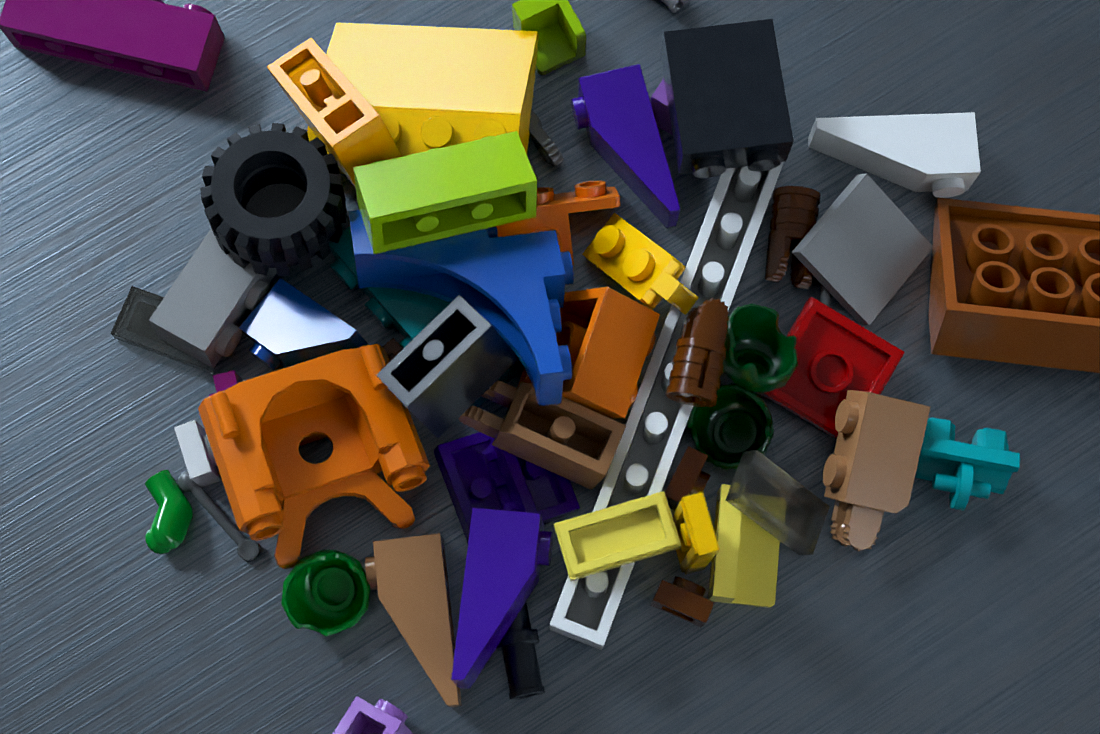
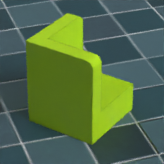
M519 0L512 4L514 29L538 31L539 33L536 70L540 75H546L586 56V32L568 0Z

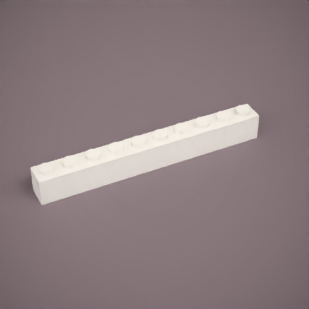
M784 162L766 171H751L748 169V166L728 168L721 174L680 281L687 289L699 297L692 308L698 307L705 300L720 298V301H725L729 311ZM673 305L670 307L593 512L662 491L693 407L666 397L667 386L670 383V371L673 368L672 361L676 354V342L682 337L684 324L687 323L685 318L688 317V313L684 315ZM635 562L570 581L568 576L551 619L550 630L602 650Z

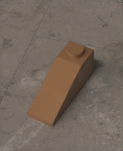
M440 533L373 541L374 556L365 557L366 579L370 585V590H378L379 600L448 707L462 706L460 688L451 680L455 654V638L444 539Z

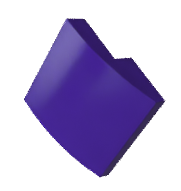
M481 432L437 445L433 451L467 543L469 540L472 508L540 513L544 525L580 509L570 480L493 446L494 438Z

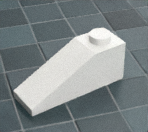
M975 112L816 118L808 136L809 148L914 192H933V196L939 198L955 197L963 194L971 187L981 173Z

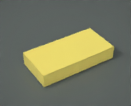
M664 491L554 523V529L570 581L681 548Z

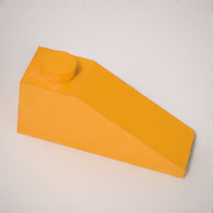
M309 38L267 66L273 78L316 137L326 145L327 152L334 155L338 167L354 186L353 167L371 164L379 160L402 157L380 115L312 38Z

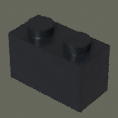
M458 295L376 376L439 438L520 358L494 327Z

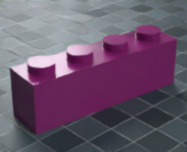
M6 0L0 15V29L14 47L208 92L225 39L215 15L206 8L195 4H185L183 7L165 4L162 0Z

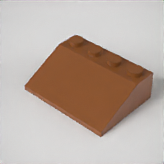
M937 197L934 210L928 315L931 354L1100 373V215Z

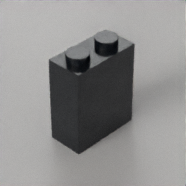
M773 19L665 31L663 33L660 56L679 174L693 173L698 178H709L724 173L728 168L748 166V169L751 171H766L779 166L781 162H785L794 140Z

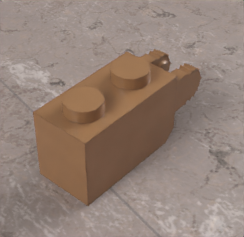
M497 380L482 397L507 408L503 419L473 405L458 418L464 425L494 438L493 446L590 490H593L606 476L626 428V425L562 397V403L539 406L532 383L521 382L519 387L516 388L500 380Z
M847 391L846 399L840 403L835 416V429L838 432L834 454L827 458L823 470V483L826 486L824 497L835 500L831 518L833 524L830 525L831 538L840 542L842 546L847 547V545H850L856 551L871 549V546L875 545V540L878 539L876 534L880 532L884 511L897 514L909 505L930 406L871 392Z

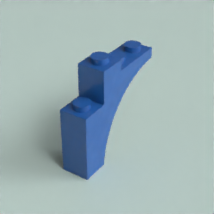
M360 210L349 211L359 288L379 287L409 290L434 296L449 303L460 295L494 327L520 358L519 360L526 369L534 387L539 406L562 403L563 380L572 379V365L568 346H558L555 333L562 330L560 308H564L565 285L573 284L574 273L570 252H560L556 230L498 237L497 226L373 254Z

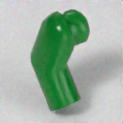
M163 470L145 482L146 488L159 506L151 528L145 535L148 548L157 554H167L172 549H176L185 540L193 517L192 506L169 470Z

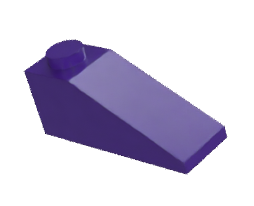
M640 64L580 77L578 97L571 99V107L577 129L586 128L590 145L666 228L677 226L680 205Z
M472 508L451 678L458 688L470 689L538 584L540 566H550L553 532L544 531L545 526L540 513Z

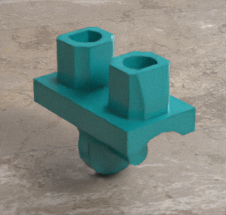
M931 417L927 421L915 478L932 481V489L950 492L949 505L950 508L963 511L969 502L970 496L988 499L990 492L1004 494L1011 475L1014 472L1017 473L1020 468V453L1009 451L1007 433L1002 430L984 428L976 431L972 438V444L955 441L956 425L952 424L949 420Z

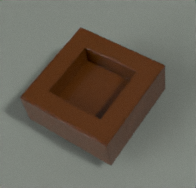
M687 447L665 491L670 509L676 511L682 497L703 492L711 476L701 470L708 455L692 447Z
M675 576L672 584L661 580L650 606L702 627L706 624L715 602L703 597L706 591L704 587Z

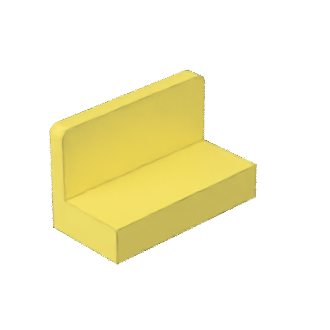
M722 484L717 492L714 532L719 551L711 560L708 599L713 602L770 608L775 604L783 501L778 497L744 494L745 486Z

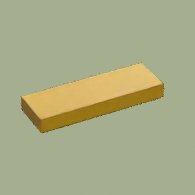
M703 492L682 497L672 517L681 543V548L676 549V554L681 571L685 575L704 570L719 551Z

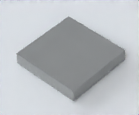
M867 173L857 174L792 253L860 325H870L933 249V246Z

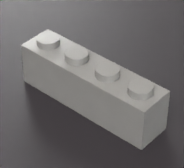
M290 184L268 185L251 197L245 210L259 217H280L293 211L302 202L306 193ZM210 229L150 317L149 322L159 339L214 369L222 356H230L237 347L242 336V331L239 327L271 290L270 282L277 273L276 268H269L267 276L255 273L251 262L245 268L234 263L231 253L226 255L223 252L216 236H214L212 229Z

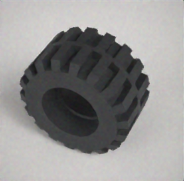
M272 123L270 131H262L260 124L248 127L250 135L243 138L237 132L227 138L228 149L224 150L217 147L211 154L215 167L205 166L202 174L205 187L200 188L204 211L220 248L226 255L231 253L234 263L245 268L251 262L254 272L267 276L269 268H276L278 276L290 275L289 267L296 265L300 266L302 272L312 268V257L317 255L320 259L324 260L331 253L329 241L339 242L343 234L341 223H346L347 218L342 178L334 155L327 154L326 145L318 137L309 142L307 130L297 126L292 133L286 132L283 123ZM290 184L306 193L302 202L293 211L280 217L264 218L253 215L245 210L251 197L268 185Z

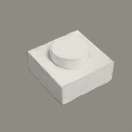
M196 420L174 427L190 479L202 488L222 481L205 428Z

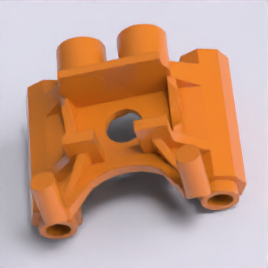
M379 344L340 350L239 382L224 391H219L203 399L198 407L239 531L249 534L250 539L254 541L264 540L278 534L274 557L277 566L282 569L294 567L298 561L297 557H300L306 519L313 510L332 498L355 496L366 499L391 522L394 528L405 529L410 527L415 521L412 507L396 492L408 491L423 484L427 479L425 471L430 467L408 408L376 376L390 362L385 348ZM326 437L333 444L331 456L322 463H309L299 454V446ZM381 471H383L387 484L377 475Z

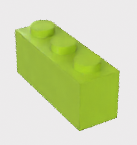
M517 131L497 136H487L475 141L443 148H433L421 153L389 160H379L371 164L353 167L357 203L373 254L536 217L537 179Z

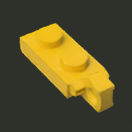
M616 213L610 217L582 254L651 310L655 309L664 298L686 315L699 299L697 295L677 280L684 272L686 266Z

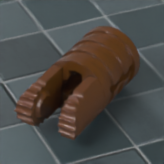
M782 186L773 190L772 199L774 204L771 211V232L768 237L765 280L772 282L782 280L789 264L787 261L790 250H794L817 223L821 194L812 188ZM792 253V272L790 274L792 285L801 289H809L812 284L813 274Z
M720 298L705 300L698 307L692 308L688 312V317L685 318L687 323L684 324L682 337L676 342V354L673 357V368L669 376L670 383L666 390V397L673 401L697 407L716 406L717 391L721 382L720 375H722L724 367L723 360H725L727 352L724 344L728 329V314H730L725 301H720Z

